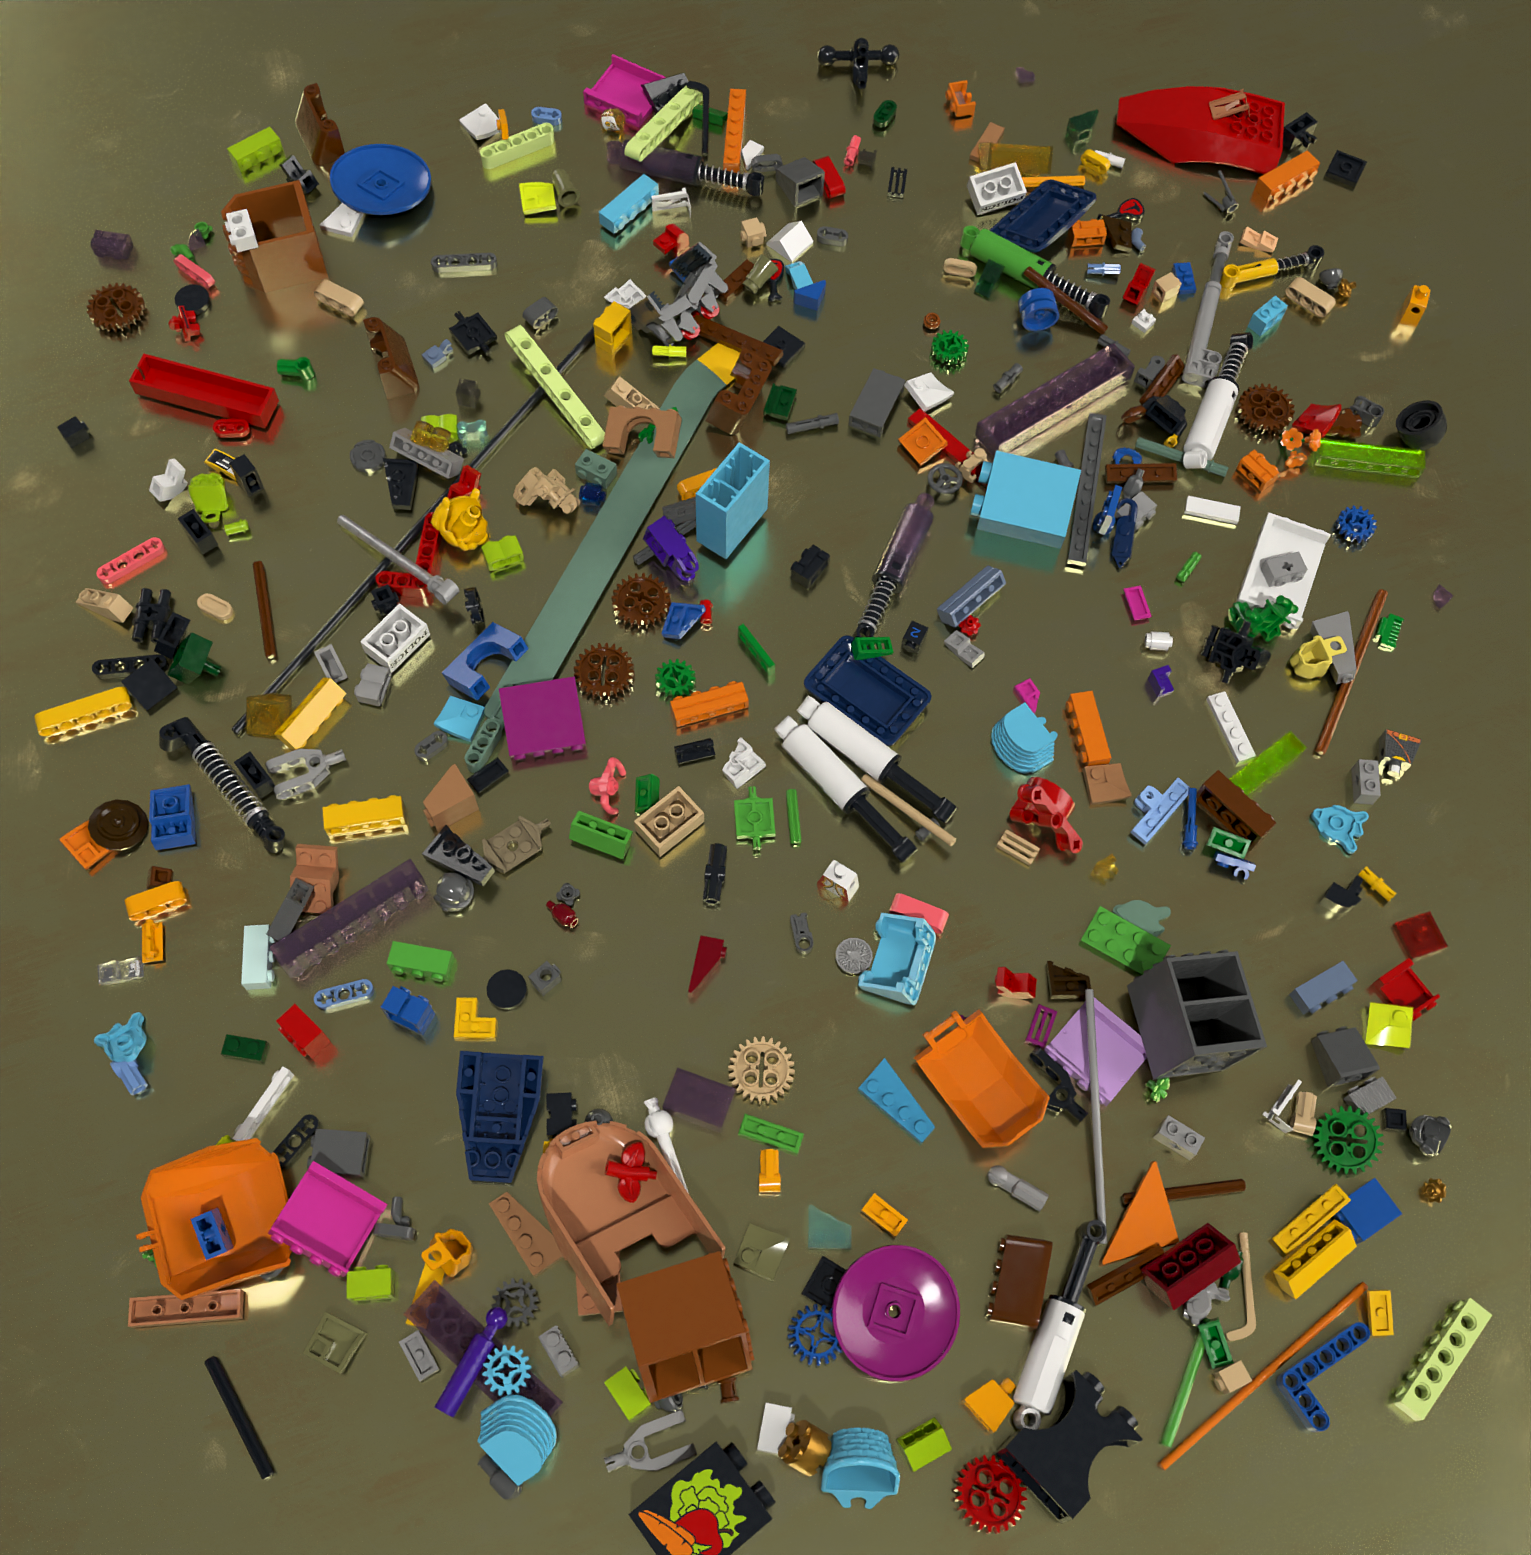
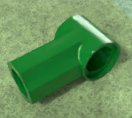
M300 357L297 360L280 359L277 362V372L279 375L300 376L303 380L312 379L315 375V371L307 357Z

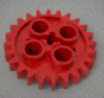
M986 1455L981 1456L980 1461L975 1457L972 1459L973 1465L968 1462L965 1464L967 1470L961 1469L959 1471L963 1478L958 1477L955 1479L960 1484V1486L953 1489V1491L959 1493V1496L954 1498V1501L961 1502L957 1511L964 1510L965 1513L962 1519L969 1517V1526L976 1523L978 1532L983 1527H985L986 1534L991 1533L992 1528L994 1533L998 1534L1000 1533V1527L1005 1532L1009 1530L1008 1524L1011 1527L1016 1525L1014 1519L1019 1520L1022 1518L1018 1511L1026 1509L1021 1502L1026 1501L1027 1498L1022 1496L1021 1493L1027 1489L1020 1487L1021 1480L1015 1477L1016 1475L1007 1465H1003L1001 1459L996 1462L995 1455L990 1456L989 1461ZM980 1473L986 1475L988 1479L987 1484H983L980 1481ZM1001 1482L1008 1486L1007 1494L1001 1491ZM972 1485H975L980 1490L973 1489ZM988 1490H991V1495L994 1496L992 1499L989 1498ZM973 1495H977L980 1498L981 1504L979 1507L973 1504ZM1001 1499H1006L1009 1501V1503L1006 1504V1502H1004ZM994 1504L1001 1508V1516H997L994 1513Z

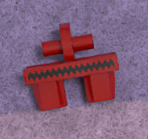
M178 306L180 314L172 316V319L168 322L169 328L176 330V332L182 331L184 340L190 341L191 336L200 334L199 324H190L196 321L195 312L185 311L184 306Z

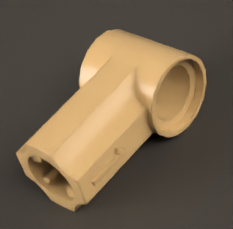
M1297 1093L1295 1113H1293L1290 1120V1127L1294 1129V1132L1312 1136L1315 1131L1316 1118H1314L1317 1096L1313 1093Z

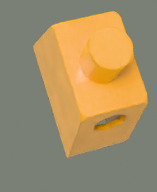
M1414 285L1404 302L1400 319L1401 324L1417 327L1427 307L1431 291L1426 285ZM1414 307H1416V309H1415V311H1414L1415 313H1413V312L1411 311V309L1414 308Z
M1008 1377L1000 1385L992 1379L965 1397L962 1403L988 1432L993 1434L1015 1404L1008 1395L1016 1388V1385Z

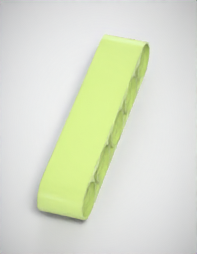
M542 123L512 135L506 140H500L483 147L480 150L482 166L486 169H493L552 145L555 142L553 125Z

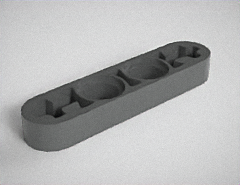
M493 253L437 255L431 259L433 271L437 273L484 271L495 269L497 267V259ZM471 260L477 261L473 265L468 263ZM454 261L460 262L458 265L451 264Z

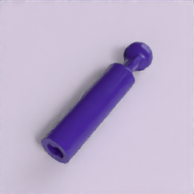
M494 1307L487 1312L486 1327L482 1333H475L434 1406L452 1418L455 1417L477 1378L483 1363L488 1358L487 1355L492 1351L495 1345L492 1340L495 1332L507 1324L508 1316L504 1309Z

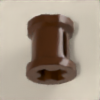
M737 1377L717 1381L721 1390V1404L739 1401L735 1385Z

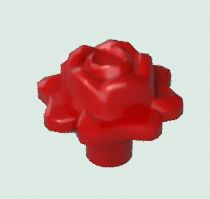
M969 615L958 625L961 628V633H966L968 636L977 634L978 629L981 627V624L978 623L979 619Z

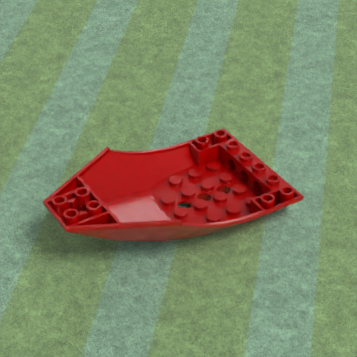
M1206 86L1156 89L1119 98L1116 124L1172 164L1209 162L1266 174L1277 168L1282 154L1285 102L1244 92L1247 104L1249 105L1250 118L1248 111L1244 110L1213 120L1209 102L1239 93L1240 91ZM1245 98L1239 100L1241 105H1245ZM1230 103L1222 104V105H1218V106H1214V107L1226 106V105H1228V104H1230Z

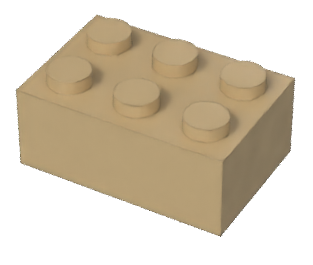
M678 786L634 821L636 832L661 857L704 822V812Z

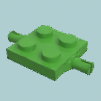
M752 786L748 787L749 798L734 800L737 839H752L753 850H756V848L760 850V839L763 837H775L776 834L773 798L757 797L756 787L753 786L752 793Z

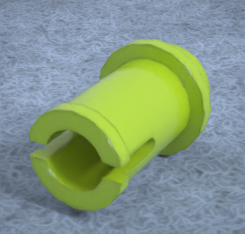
M240 519L238 522L225 524L224 529L227 536L240 532L246 533L249 530V525L246 519Z

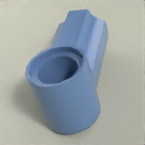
M136 1059L131 1062H110L113 1071L122 1079L132 1096L141 1093L148 1086L138 1069L139 1065Z

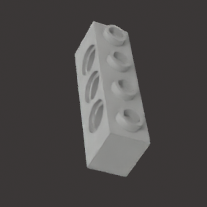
M407 428L393 432L389 448L448 479L460 474L464 458Z

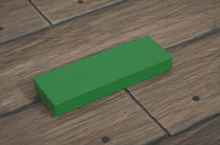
M744 623L738 626V637L764 671L769 676L774 674L775 663Z

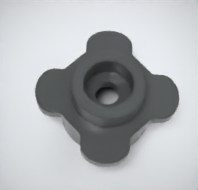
M565 883L561 887L560 892H557L556 897L570 906L573 904V900L580 895V891L569 883Z

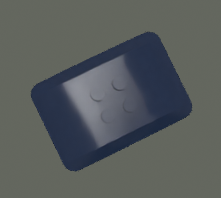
M1046 180L996 223L990 231L1029 252H1039L1075 224L1095 203L1097 197L1093 192L1056 180Z
M849 635L842 636L806 676L804 687L822 703L829 702L887 746H892L927 707L932 695L928 689L882 657L854 660L851 644L855 638Z

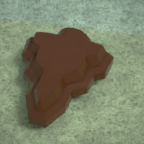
M1350 408L1342 409L1326 435L1349 436L1351 439L1361 437L1362 419L1360 415H1354Z

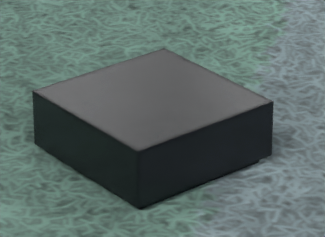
M1383 1109L1384 1130L1407 1131L1406 1110Z

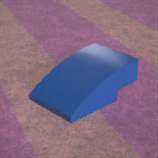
M190 784L150 791L149 822L152 826L151 842L155 850L196 844L195 816Z

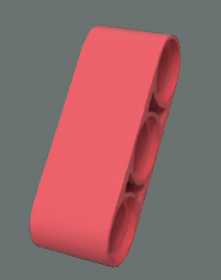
M900 893L895 894L889 909V914L925 919L937 934L943 932L949 914L940 908Z

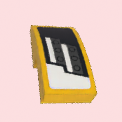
M214 449L204 463L218 473L223 472L236 481L229 465L235 458L218 449Z

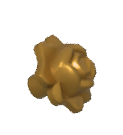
M1341 279V283L1338 285L1340 295L1350 298L1352 289L1357 287L1356 282L1350 283L1347 279Z
M1430 1178L1428 1183L1424 1185V1196L1428 1198L1429 1202L1441 1203L1442 1198L1446 1197V1185L1442 1183L1441 1179L1434 1180Z

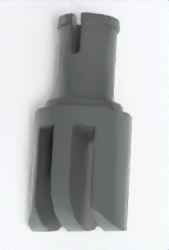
M488 1454L479 1460L477 1465L490 1477V1486L501 1498L508 1500L516 1498L521 1494V1484L517 1486Z

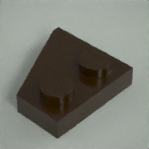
M1102 215L1100 220H1104L1107 228V237L1111 240L1113 248L1129 253L1132 249L1131 222Z
M1047 961L1046 968L1051 999L1086 998L1085 990L1091 989L1089 976L1076 973L1067 967L1063 969L1053 965L1054 962Z

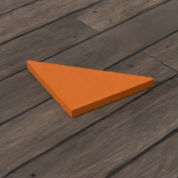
M1151 1161L1150 1167L1142 1178L1132 1202L1129 1203L1118 1229L1115 1230L1104 1256L1100 1259L1101 1264H1107L1147 1252L1157 1245L1164 1247L1179 1242L1156 1161Z

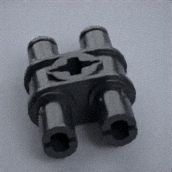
M148 588L141 589L140 599L135 605L136 611L132 620L134 626L132 641L142 643L146 628H153L150 640L155 644L157 643L171 612L169 606L171 591L161 589L158 603L151 604L152 590Z

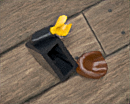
M1169 395L1164 397L1152 396L1143 405L1131 407L1121 416L1125 423L1130 424L1142 418L1146 413L1168 433L1173 435L1164 441V445L1170 442L1172 444L1171 448L1177 444V438L1181 436L1187 427L1186 417L1184 416L1186 413L1185 408Z

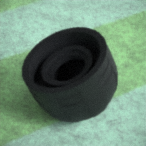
M1424 400L1415 402L1403 409L1396 419V428L1405 444L1416 450H1425L1441 442L1447 430V420L1440 404L1435 401Z

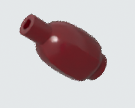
M551 900L547 902L546 907L551 910L552 917L558 923L570 928L577 925L579 919L576 917L573 909L563 903L555 904Z

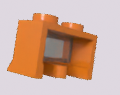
M967 80L949 83L948 90L945 92L946 100H950V110L955 113L956 117L974 116L976 103L975 101L971 102V92L966 93Z

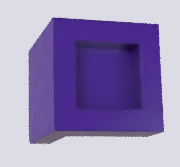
M1169 665L1152 670L1148 677V681L1157 697L1174 691L1168 678L1172 672Z

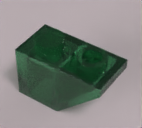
M1098 109L1069 118L1066 131L1075 144L1090 139L1098 117Z

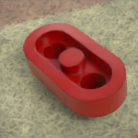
M219 419L213 424V430L216 436L220 438H240L247 436L250 432L249 424L244 419Z

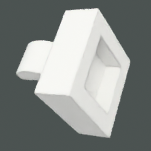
M1143 309L1132 320L1131 324L1145 333L1155 324L1156 318Z

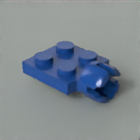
M1115 485L1113 491L1108 492L1102 506V512L1095 516L1092 526L1096 533L1106 535L1112 531L1115 524L1114 515L1122 490L1121 486Z

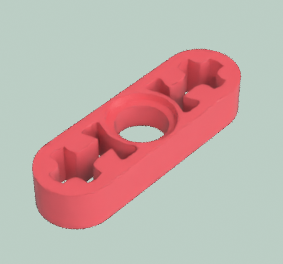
M179 254L173 260L182 272L205 288L209 289L215 284L214 278L208 272L182 254Z

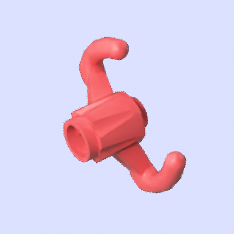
M614 757L608 759L602 776L593 778L589 782L590 793L595 796H601L600 804L610 815L619 813L618 808H612L609 805V796H613L618 790V782L613 777L615 767L621 776L626 775L623 764Z

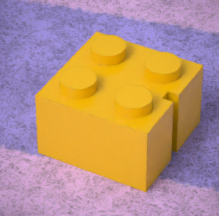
M615 301L610 306H607L603 314L597 317L593 323L595 345L613 355L632 333L631 311Z

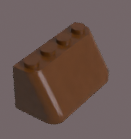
M1008 1234L1004 1238L1001 1237L999 1243V1251H1002L1001 1258L997 1259L995 1264V1272H998L996 1281L993 1280L990 1293L994 1294L993 1300L988 1303L986 1315H989L988 1322L1030 1333L1037 1329L1053 1242Z

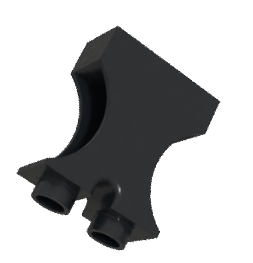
M1075 1370L1062 1380L1064 1404L1060 1416L1050 1428L1034 1430L1023 1427L1013 1433L995 1453L1061 1524L1073 1520L1091 1499L1088 1478L1090 1467L1097 1454L1104 1447L1120 1446L1129 1448L1143 1440L1135 1431L1138 1426L1137 1420L1124 1407L1118 1405L1114 1410L1103 1416L1099 1414L1098 1405L1103 1400L1101 1395L1105 1392V1388L1093 1374L1087 1371L1081 1375Z

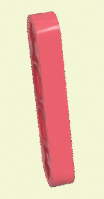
M151 538L98 568L97 577L102 583L110 584L160 556L165 551L164 544L159 538ZM136 554H144L141 559H134ZM127 562V566L125 568H118V565L120 563Z

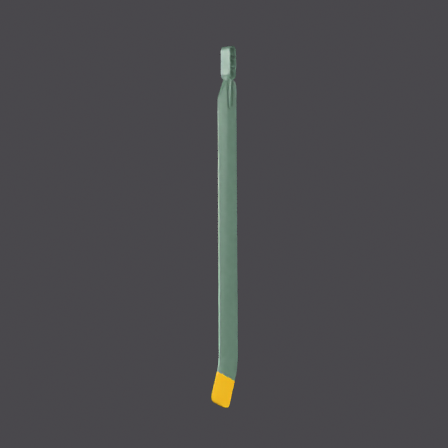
M717 343L687 367L673 385L659 410L667 411V409L677 407L678 413L682 418L675 459L657 457L653 451L656 427L653 431V441L650 444L646 440L647 437L639 443L524 639L528 650L517 661L512 660L486 704L484 714L487 720L483 723L464 757L466 766L471 773H476L486 765L502 737V730L505 725L499 688L553 680L712 400L718 392L735 379L730 374L740 352ZM490 729H496L494 732H489ZM482 744H487L486 747H480ZM472 760H478L476 763H470Z

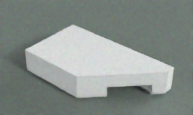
M752 140L742 149V158L747 170L752 166L751 160L755 156H760L764 151V146Z

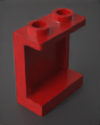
M1408 958L1377 979L1373 986L1388 1004L1413 1007V1022L1422 1016L1420 1011L1423 1009L1429 1011L1437 1005L1435 1001L1440 998V995L1433 996L1410 968L1414 963Z

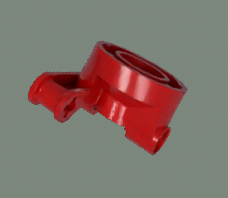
M1031 777L1026 784H1022L1018 789V800L1011 807L1009 813L1011 820L1026 824L1033 822L1038 826L1052 828L1056 835L1057 848L1060 851L1070 850L1072 853H1079L1083 846L1082 839L1067 821L1075 809V803L1072 798L1055 783L1044 778Z

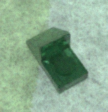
M988 259L974 291L990 298L1000 284L998 280L1005 266Z

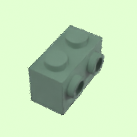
M585 449L575 463L578 477L589 480L597 487L607 489L617 475V465L614 462L588 449Z

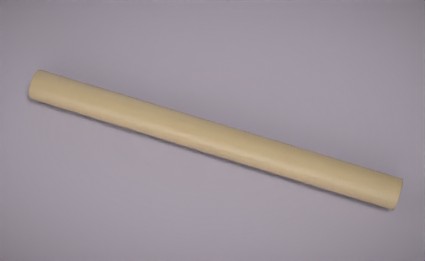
M868 774L862 777L861 781L949 846L954 845L956 842L954 836Z

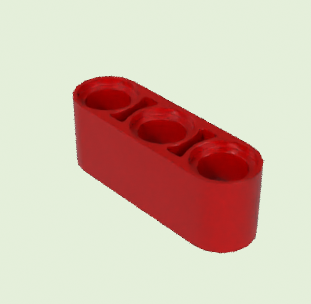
M826 156L812 161L825 172L824 191L827 197L831 199L844 195L846 193L844 182L830 157Z

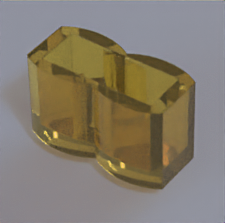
M417 421L410 440L417 445L428 446L434 451L445 452L451 432L441 427H433L425 421Z

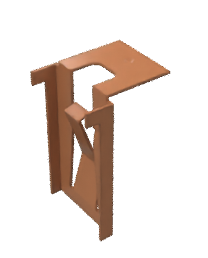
M1243 89L1239 93L1209 102L1213 120L1244 110L1248 111L1250 118L1249 105L1247 104L1246 94H1244ZM1245 98V105L1233 108L1234 106L1240 104L1239 100ZM1230 103V104H1228V105H1226V106L1214 107V106H1218V105Z

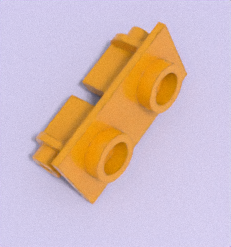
M147 919L142 924V963L163 961V922L154 923L153 919Z

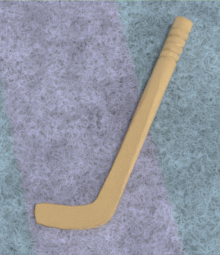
M1239 1233L1240 1250L1243 1252L1242 1258L1244 1260L1242 1274L1246 1325L1240 1329L1227 1332L1225 1337L1228 1341L1245 1338L1256 1329L1248 1233Z

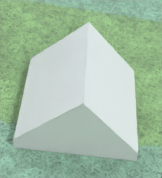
M802 221L788 223L767 242V246L791 263L813 244V240Z

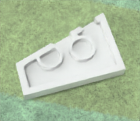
M342 203L320 224L321 230L352 237L364 213Z

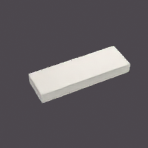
M1188 496L1184 514L1237 525L1241 506Z

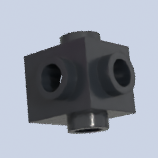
M389 584L371 591L374 598L371 603L375 611L379 610L381 616L388 615L397 606V602H399L396 592L391 591Z

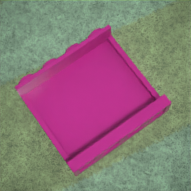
M612 54V64L592 89L586 87L583 91L584 104L640 128L653 110L641 85L666 77ZM615 110L617 112L620 111L622 113H619L620 115L617 117Z
M313 1161L268 1234L271 1235L270 1238L276 1243L289 1245L290 1250L295 1254L308 1256L309 1261L314 1265H323L328 1268L330 1274L336 1277L340 1275L344 1277L388 1204Z

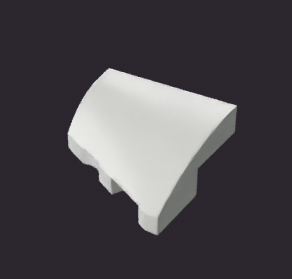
M628 280L619 289L615 287L604 298L606 301H615L629 309L644 299L646 295L631 280Z
M742 738L738 739V746L735 752H731L729 761L722 769L727 779L736 789L766 767L765 762L753 752L752 747Z

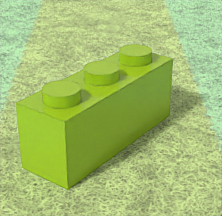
M269 126L228 147L227 150L231 161L240 172H243L282 152L283 147L280 138Z

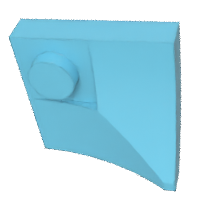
M450 696L442 712L435 720L434 726L460 739L472 742L483 718L485 707Z

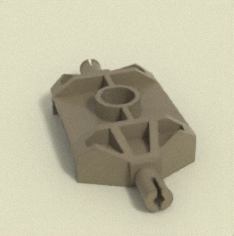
M519 816L518 821L487 841L485 838L482 840L483 859L497 871L506 873L542 850L541 830L550 826V821L546 818L540 823L534 824ZM512 843L518 844V848L515 851L508 850V846Z

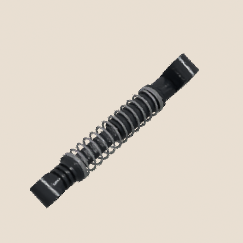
M188 717L180 718L163 726L159 731L160 748L171 752L187 746L195 762L200 763L199 766L202 769L204 768V773L209 774L208 778L213 779L212 783L217 784V789L221 790L222 795H226L225 800H230V805L234 806V811H239L238 816H244L243 821L246 826L255 830L264 842V848L271 853L281 851L284 847V830L273 823L269 817V812L265 807H262V803L258 801L253 792L249 791V787L245 785L240 776L236 775V771L232 769V766L219 753L215 745L211 741L206 740Z

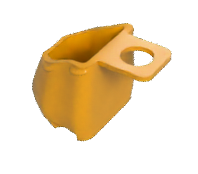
M448 1229L445 1233H435L429 1248L422 1252L421 1257L431 1270L441 1267L446 1275L454 1277L459 1271L468 1266L473 1254V1246L463 1232ZM429 1253H431L437 1263L429 1260Z

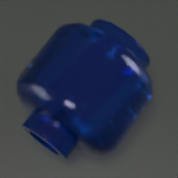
M587 482L584 486H581L579 500L582 501L583 505L599 507L601 502H605L606 492L603 491L601 484Z

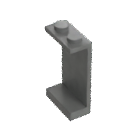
M873 368L849 415L848 425L881 437L884 424L900 392L903 393L906 380Z

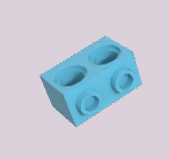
M1274 296L1253 313L1248 327L1261 337L1283 318L1288 305L1277 296Z

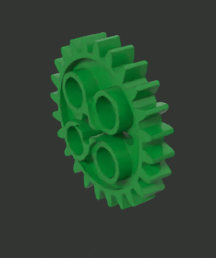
M1339 1106V1112L1331 1108L1332 1115L1324 1112L1323 1114L1326 1119H1318L1321 1126H1316L1315 1129L1319 1132L1312 1135V1137L1318 1139V1142L1313 1143V1146L1320 1147L1316 1154L1324 1155L1321 1161L1328 1160V1168L1336 1165V1172L1343 1168L1344 1174H1348L1349 1169L1352 1170L1353 1174H1357V1168L1365 1172V1164L1372 1168L1370 1160L1378 1161L1375 1153L1382 1154V1151L1377 1149V1147L1384 1145V1143L1378 1141V1138L1382 1137L1383 1134L1376 1133L1380 1126L1372 1125L1375 1118L1367 1119L1368 1112L1360 1115V1108H1356L1352 1112L1351 1106L1347 1107V1111H1344V1108ZM1336 1122H1340L1343 1126V1131L1339 1134H1335L1332 1130V1125ZM1360 1124L1364 1127L1365 1132L1362 1136L1355 1135L1354 1127ZM1349 1134L1350 1138L1367 1140V1143L1349 1142L1348 1146H1346V1142L1329 1140L1328 1137L1337 1136L1345 1138ZM1335 1143H1339L1342 1147V1151L1338 1155H1334L1331 1152V1146ZM1355 1146L1363 1148V1155L1356 1158L1353 1155V1148Z

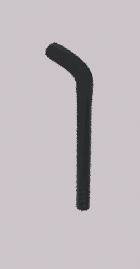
M689 81L686 85L687 88L703 93L702 155L707 156L710 92L706 85Z

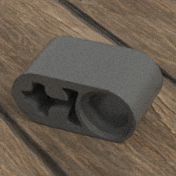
M542 297L527 307L522 317L534 329H538L557 315L558 308L547 297Z

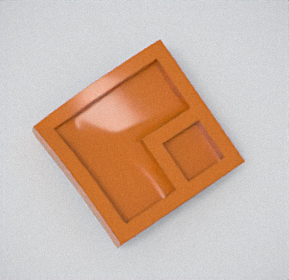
M89 820L59 839L85 870L112 851L99 846L91 838L88 830Z

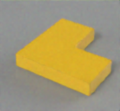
M456 998L454 1039H495L497 1019L477 1017V998Z

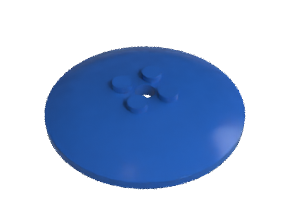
M369 144L354 148L336 160L330 172V184L335 196L346 206L367 214L389 215L409 210L419 204L430 190L431 174L424 160L408 149L390 144Z

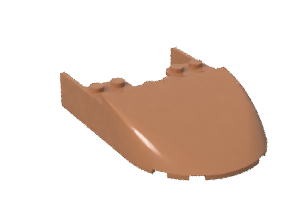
M597 1121L585 1122L560 1133L550 1142V1146L542 1154L537 1171V1187L549 1227L564 1260H568L608 1326L613 1324L615 1307L602 1288L601 1283L616 1276L621 1270V1262L615 1254L616 1252L651 1234L662 1247H671L692 1235H696L709 1254L720 1251L722 1259H724L726 1250L724 1244L658 1148L640 1131L635 1132L627 1128V1125L613 1121L602 1123L601 1125H597ZM642 1142L645 1149V1161L642 1166H647L650 1170L657 1171L656 1180L639 1181L641 1185L639 1197L634 1203H630L624 1200L618 1192L617 1186L620 1179L605 1175V1166L607 1160L622 1164L621 1157L624 1149L633 1143Z

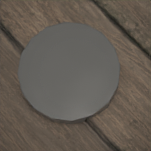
M374 440L360 441L350 451L351 463L358 471L364 473L374 472L384 465L383 458H386L385 450L380 443L378 444Z

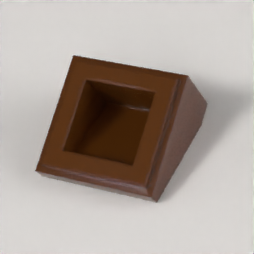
M151 866L148 871L146 888L153 889L170 883L172 869Z

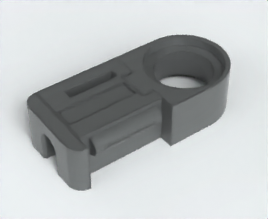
M801 913L800 916H797V914L790 916L795 948L801 954H808L813 949L812 933L809 932L808 922L805 919L808 917L807 913ZM800 940H808L810 946L807 949H802L798 944Z

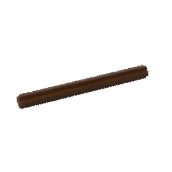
M1027 267L1024 272L1026 277L1039 287L1050 289L1057 301L1100 334L1105 333L1108 328L1106 324L1032 267Z
M262 561L253 562V571L264 652L266 658L271 659L276 657L264 565Z
M1243 1179L1170 1187L1164 1188L1169 1201L1242 1192L1246 1190V1183ZM1136 1192L1123 1193V1204L1128 1206Z

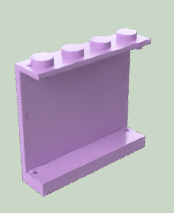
M1094 997L1100 1104H1104L1107 1107L1146 1060L1147 1055L1141 1035ZM1085 1001L1043 1051L1068 1072L1069 1077L1076 1080L1077 1085L1082 1090L1091 1093Z

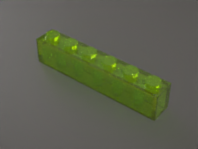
M1321 438V446L1314 452V466L1419 478L1425 470V451Z

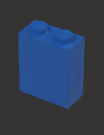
M1373 1178L1349 1194L1348 1197L1351 1201L1339 1210L1333 1218L1350 1228L1357 1245L1402 1215V1212L1377 1179Z

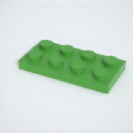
M1099 906L1080 940L1140 975H1143L1145 970L1152 969L1155 963L1162 962L1171 947L1170 944Z

